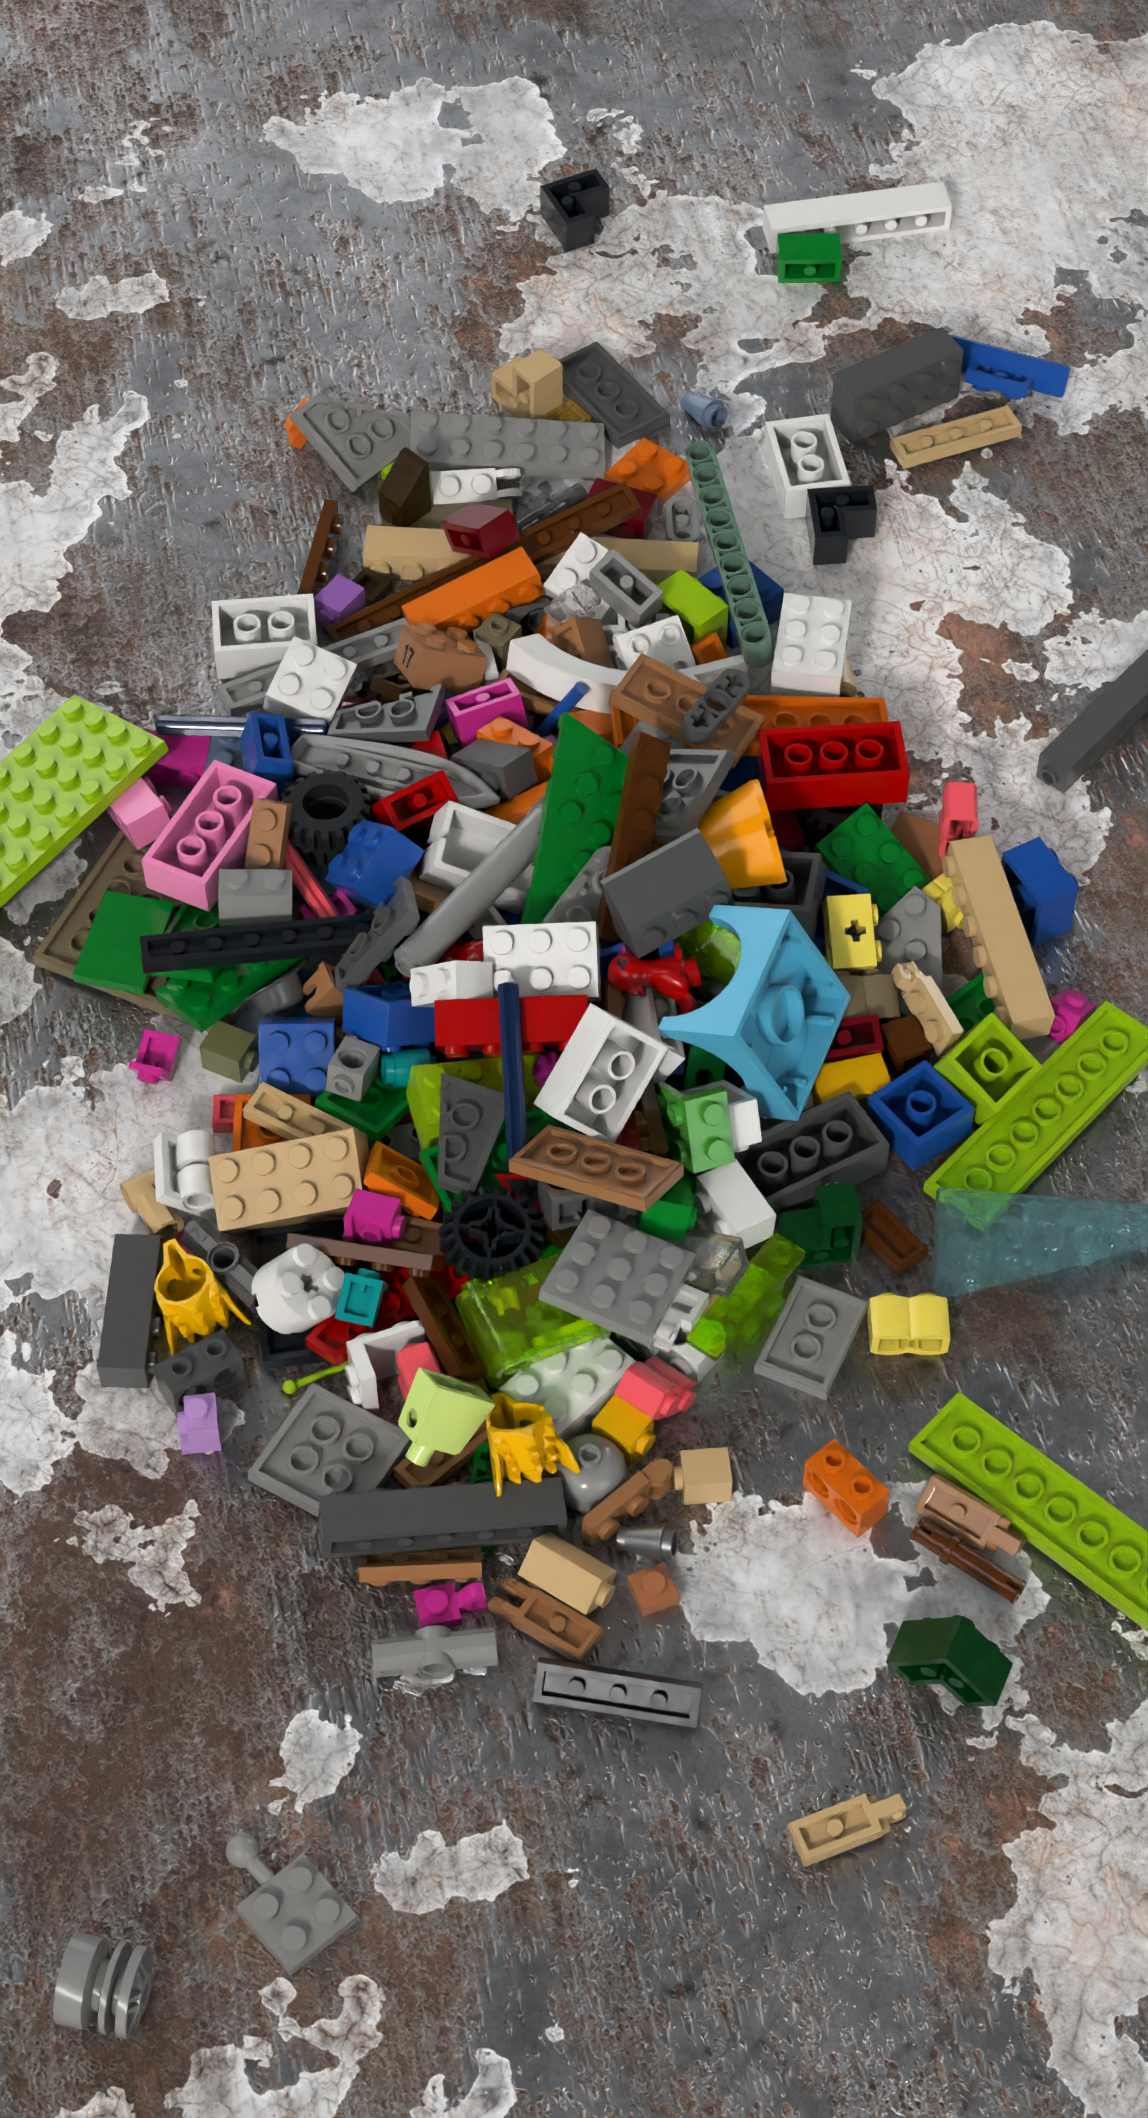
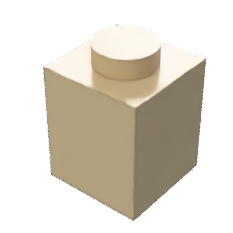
M728 1447L681 1450L679 1466H673L674 1490H682L683 1505L731 1501L733 1482Z

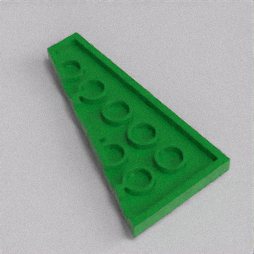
M566 711L559 715L557 726L560 728L557 744L553 748L552 759H554L551 778L547 781L538 829V834L540 835L537 851L533 856L532 866H534L531 886L527 889L521 924H541L594 852L603 846L612 845L629 756Z

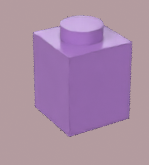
M337 574L314 597L315 620L324 628L366 608L365 588L340 574Z

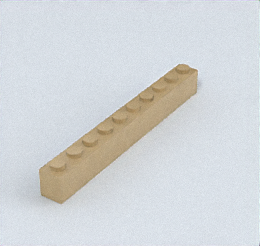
M367 525L363 550L364 567L388 579L424 580L473 556L453 552L443 529ZM591 538L609 551L614 548L656 586L680 569H683L690 576L697 578L699 542ZM568 550L535 565L541 579H548Z

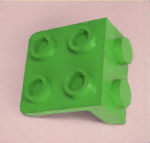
M663 1081L654 1083L668 1145L667 1154L674 1161L684 1164V1167L693 1174L735 1162L727 1091L719 1086L683 1095Z

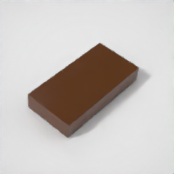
M879 1199L861 1211L863 1218L861 1239L899 1277L928 1257L929 1249Z

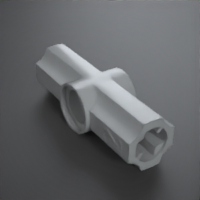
M433 1625L419 1629L413 1636L371 1640L375 1678L418 1673L420 1677L425 1679H442L453 1674L456 1669L498 1665L494 1627L451 1631L445 1626Z

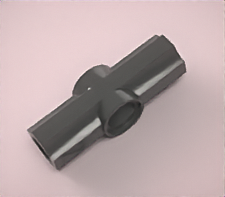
M205 1218L200 1221H193L184 1229V1235L180 1240L181 1243L194 1256L203 1259L222 1285L229 1289L253 1313H256V1307L259 1304L256 1293L252 1295L251 1287L258 1269L242 1255L235 1244L224 1238Z

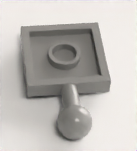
M246 1833L237 1834L227 1843L226 1857L233 1866L246 1868L261 1886L236 1906V1913L284 1970L292 1976L358 1922L357 1915L304 1853H301L274 1875L259 1857L260 1847L257 1840Z

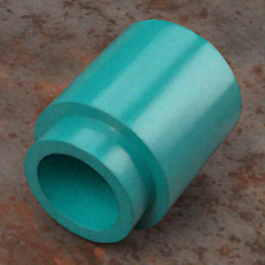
M427 1048L406 1049L382 1055L381 1077L383 1084H392L393 1088L407 1087L411 1066L437 1063L435 1055L430 1056Z

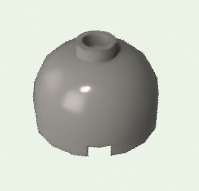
M594 1434L577 1435L565 1442L570 1447L580 1468L578 1474L558 1462H555L557 1471L554 1474L549 1473V1478L561 1477L566 1510L569 1507L572 1510L579 1511V1515L582 1516L589 1513L629 1479L626 1459L619 1447L607 1438Z

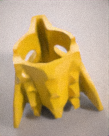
M176 1239L168 1240L163 1244L164 1264L156 1278L154 1291L157 1302L163 1312L172 1356L179 1353L180 1333L190 1344H196V1333L204 1338L215 1334L217 1322L226 1330L229 1327V1310L246 1325H251L252 1322L203 1259L187 1254ZM171 1280H172V1283H171V1286H170V1289H169V1293H168V1285H169V1283H170Z
M505 1392L491 1395V1400L495 1403V1406L486 1416V1429L496 1496L501 1497L503 1477L508 1478L514 1483L521 1484L522 1475L534 1483L542 1482L543 1469L551 1474L557 1471L555 1462L560 1463L576 1474L580 1472L570 1447L558 1436L551 1415L545 1411L542 1404L517 1401ZM522 1420L533 1422L529 1426L520 1427V1421Z

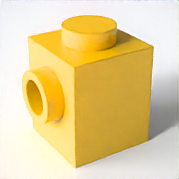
M615 1394L592 1421V1434L603 1436L615 1443L624 1454L626 1463L629 1465L634 1462L639 1454L642 1456L647 1454L656 1438L653 1434L654 1420Z

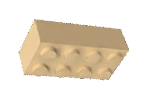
M355 1128L209 1156L218 1232L234 1237L249 1234L248 1230L290 1226L345 1215L356 1188L370 1191L363 1184L369 1156L367 1134Z

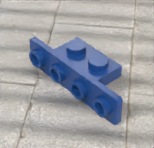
M950 335L964 350L961 371L966 372L964 382L972 384L974 389L984 392L991 391V389L1003 392L1004 397L1013 400L1026 398L1032 390L1059 398L1064 396L1071 370L1070 366Z

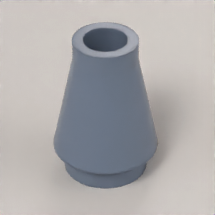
M692 391L686 392L681 399V408L686 410L706 430L719 429L727 419L728 411L721 400L698 395Z

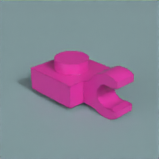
M453 1582L413 1591L421 1628L433 1625L445 1626L447 1628L462 1625L460 1614L482 1611L488 1608L483 1582L469 1584L458 1592H455Z

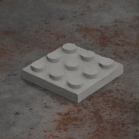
M588 1209L542 1285L538 1300L648 1346L694 1266L696 1254Z
M311 1383L248 1471V1480L318 1517L319 1496L328 1495L336 1491H345L350 1494L382 1488L393 1473V1468L399 1464L408 1451L412 1441L401 1428Z

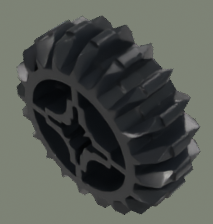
M498 1185L493 1189V1193L487 1194L486 1190L481 1186L478 1189V1196L475 1197L466 1190L465 1194H463V1202L454 1199L451 1203V1211H445L443 1215L444 1224L439 1227V1237L442 1239L439 1248L443 1254H446L445 1263L447 1267L455 1266L454 1273L457 1278L468 1273L470 1285L474 1284L477 1279L483 1280L485 1289L491 1285V1281H497L498 1285L503 1289L506 1285V1278L509 1277L512 1281L518 1283L521 1279L520 1272L530 1275V1272L533 1270V1263H538L541 1258L540 1249L544 1247L545 1237L542 1235L544 1225L542 1221L537 1220L538 1211L536 1207L528 1208L529 1201L526 1196L516 1201L513 1189L506 1195L500 1194L501 1191ZM485 1217L484 1219H482V1220H480V1221H474V1220H476V1219H478V1218ZM501 1218L512 1222L514 1225L505 1223ZM495 1227L494 1236L496 1238L493 1239L492 1247H489V1238L487 1236L491 1235V1228ZM469 1249L477 1250L483 1257L472 1253ZM511 1253L507 1256L498 1258L501 1254Z

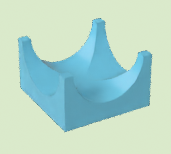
M714 905L709 914L713 924L730 930L740 939L741 958L738 968L729 984L712 1001L697 1010L683 1015L663 1016L657 1029L664 1038L680 1040L700 1047L730 1065L745 1083L740 1089L757 1098L759 1117L798 1121L851 996L791 910Z

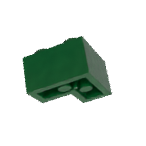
M853 1181L845 1183L829 1182L823 1186L815 1187L813 1208H791L781 1213H775L774 1237L783 1272L858 1261L863 1218Z
M961 1615L903 1621L886 1660V1663L910 1686L941 1684L965 1707L996 1706L1013 1665L1000 1652L997 1644L988 1640L978 1631L973 1621Z

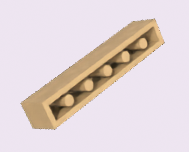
M985 835L950 841L947 854L942 858L943 873L946 878L950 877L953 902L957 908H961L964 934L967 938L971 937L974 946V963L977 968L981 967L984 991L987 998H992L995 1007L994 1015L1018 1040L1049 1035L1055 1013L992 836Z

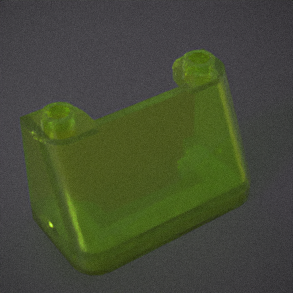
M562 1252L519 1268V1271L514 1270L504 1274V1276H499L483 1282L482 1278H477L461 1286L462 1292L456 1297L455 1304L466 1330L488 1371L485 1375L491 1388L507 1382L510 1379L509 1374L520 1369L522 1372L528 1370L531 1364L595 1339L601 1338V1340H605L610 1337L612 1331L538 1300L540 1289ZM615 1333L617 1338L622 1337V1335Z

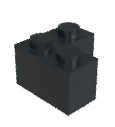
M596 168L540 186L541 216L566 252L594 244L595 220L609 216V186Z
M873 485L807 489L805 519L813 565L846 563L848 539L875 537L877 505Z

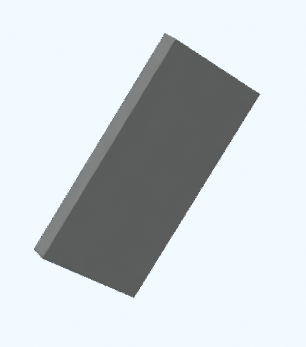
M597 341L559 359L561 364H563V394L590 422L604 423V436L617 449L670 424V414Z

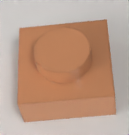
M664 1562L627 1575V1585L642 1617L680 1603V1594Z

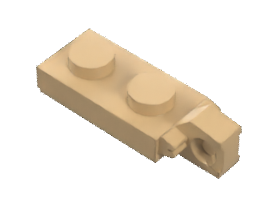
M914 961L897 963L891 972L895 985L902 989V998L905 999L904 1001L910 1012L914 1015L937 1057H942L958 1042L964 1030L932 976H925L919 971Z
M866 1793L792 1821L787 1824V1831L803 1866L807 1867L882 1837V1835L891 1831L890 1824L906 1817L907 1807L900 1793L878 1801L876 1795L867 1797Z

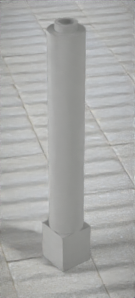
M545 794L526 812L527 815L398 947L394 952V958L396 960L395 966L400 973L411 978L410 969L435 964L532 863L539 843L540 835L538 834Z

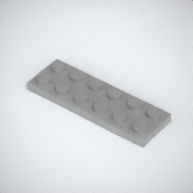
M411 411L409 449L429 463V470L451 471L483 468L499 470L519 468L521 476L579 480L604 479V423Z

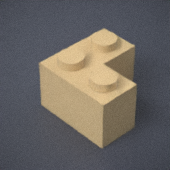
M542 348L526 358L519 355L491 373L492 398L518 418L551 420L563 412V364Z

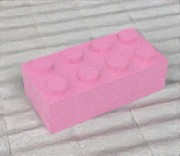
M213 760L141 860L146 887L209 912L218 900L219 869H240L246 860L254 798L279 801L276 783Z

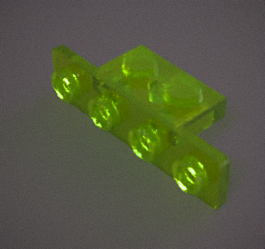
M773 1234L696 1323L693 1330L689 1331L686 1335V1343L713 1361H717L727 1349L738 1355L746 1344L749 1346L753 1345L760 1336L763 1328L762 1325L767 1319H774L781 1312L785 1304L783 1299L784 1282L805 1258V1250L780 1234Z

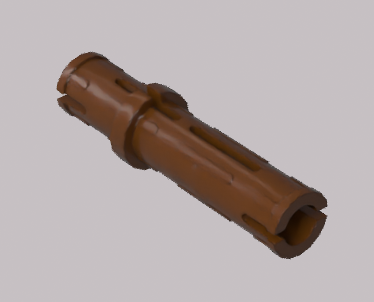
M925 1517L919 1520L918 1524L920 1526H915L910 1536L911 1540L918 1542L940 1556L939 1561L943 1564L948 1565L951 1563L1009 1600L1013 1605L1019 1599L1018 1594L1021 1595L1027 1585L1026 1581H1022L964 1544L961 1536L957 1534L951 1536L929 1522Z

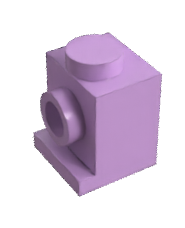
M215 1393L183 1396L184 1411L177 1412L182 1455L221 1451L219 1413Z

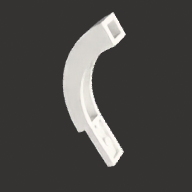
M540 633L510 640L506 670L517 679L536 691L558 701H561L577 682H582L587 686L588 692L575 707L610 714L608 703L610 692L616 689L628 671L599 666L574 657L551 644ZM741 654L676 671L709 687L724 670L738 669L747 674L749 666L745 663ZM733 685L730 688L727 687L726 692L730 694L731 690L735 686Z

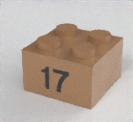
M418 622L415 626L403 624L394 664L413 688L430 690L431 686L443 684L444 690L449 689L455 694H463L480 688L488 658L478 647V644L467 635L468 633L465 630L457 627H448L447 630H440L430 624Z

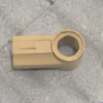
M154 1167L119 1183L122 1195L129 1209L133 1213L138 1212L151 1235H161L162 1241L167 1242L176 1238L179 1232L185 1228L184 1221L176 1208L156 1202Z

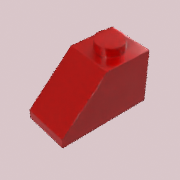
M442 769L379 800L371 806V809L379 824L393 827L398 832H402L432 817L448 801L458 803L459 800Z

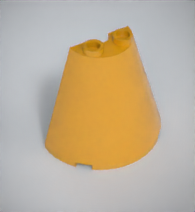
M750 780L712 803L706 810L697 828L702 833L723 870L730 890L787 882L770 814L759 780ZM652 843L650 853L656 851L657 849L667 844Z

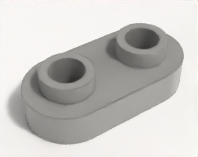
M678 495L666 502V541L699 542L698 504L693 498Z

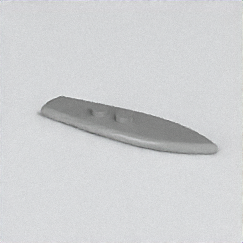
M303 733L290 749L291 760L294 764L293 774L308 778V773L314 771L316 774L323 773V770H331V773H337L338 770L346 772V777L353 775L358 778L359 784L363 783L366 786L371 801L378 802L442 769L459 800L458 804L475 810L496 805L500 802L499 796L473 772L450 760L411 748Z

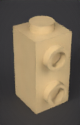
M549 1531L533 1539L518 1575L528 1580L531 1588L534 1589L536 1587L546 1594H551L563 1601L562 1604L579 1614L587 1615L599 1607L604 1608L609 1603L615 1591V1586L611 1584L617 1571Z

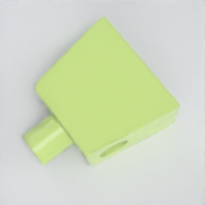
M419 1367L398 1420L399 1427L412 1441L406 1457L411 1462L426 1467L435 1450L452 1455L459 1454L484 1422L488 1413L493 1410L495 1403L475 1383Z

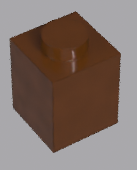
M913 1014L903 1018H893L880 1025L884 1046L882 1057L894 1079H897L924 1060L930 1064L932 1047Z

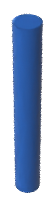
M577 682L532 733H538L540 737L548 736L558 725L559 715L565 711L569 713L588 692L587 686L582 682Z

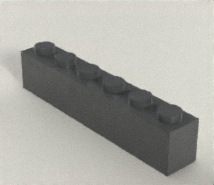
M542 1475V1482L534 1483L528 1479L521 1480V1484H518L508 1479H503L501 1497L496 1496L494 1480L488 1483L477 1484L454 1482L448 1486L439 1487L415 1485L409 1489L401 1490L375 1488L368 1492L350 1494L345 1491H336L328 1495L319 1496L318 1519L323 1559L532 1542L533 1539L549 1531L564 1539L567 1525L561 1477L549 1478Z

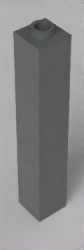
M1148 649L1039 754L1036 777L1040 778L1046 785L1052 786L1064 794L1148 711Z

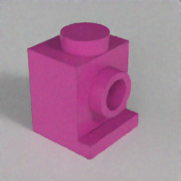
M357 1188L343 1218L345 1241L351 1243L354 1242L355 1237H358L372 1244L382 1243L393 1246L395 1238H402L406 1226V1216H403L401 1212V1199Z

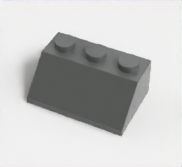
M698 828L600 881L617 934L638 959L710 920L709 914L714 905L735 906L728 880Z

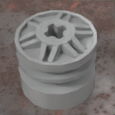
M75 1932L64 1953L56 1982L53 2001V2019L55 2024L85 2030L92 2022L96 2012H98V2030L100 2034L109 2035L115 2027L117 2038L131 2039L145 2012L151 1992L152 1948L137 1945L132 1952L130 1942L120 1941L111 1959H109V1943L106 1937Z

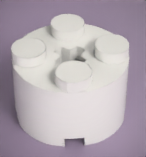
M300 1244L269 1261L256 1272L251 1287L252 1295L256 1293L259 1304L256 1310L265 1324L281 1334L304 1332L336 1312L345 1274L323 1252L310 1244Z

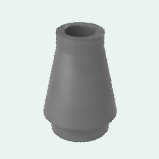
M668 1523L619 1527L617 1550L627 1551L660 1563L665 1562V1560L675 1559L678 1548L677 1528L669 1527Z

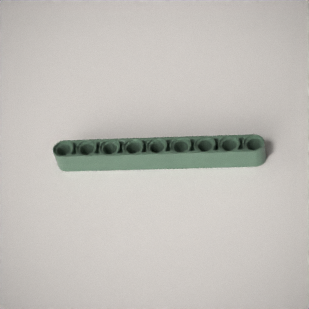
M695 441L685 449L690 481L744 661L750 667L761 668L769 665L774 659L770 628L715 449L708 441Z

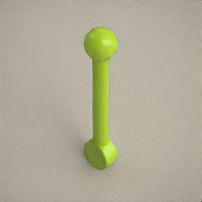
M348 1360L337 1367L334 1365L298 1380L287 1379L282 1385L283 1391L287 1394H294L297 1388L343 1371L345 1370L344 1366L349 1364Z

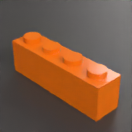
M521 546L402 605L401 608L404 617L411 626L422 622L440 630H447L448 627H457L470 633L480 627L492 613L502 615L507 610L533 602L536 598L544 595L545 592L538 570Z

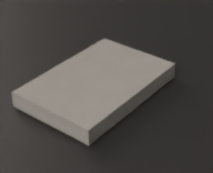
M798 1275L755 1363L754 1373L827 1400L865 1320L869 1301Z

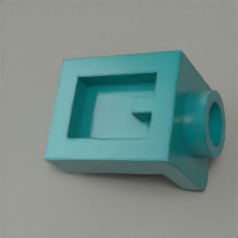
M358 1268L357 1275L346 1272L335 1319L375 1328L383 1293L388 1292L390 1284L380 1280L381 1273Z

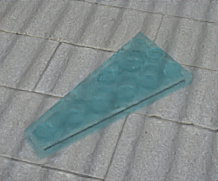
M939 1188L936 1191L933 1294L948 1299L964 1294L968 1295L1000 1285L1004 1286L1059 1272L1063 1269L1091 1264L1098 1260L1148 1249V1204Z

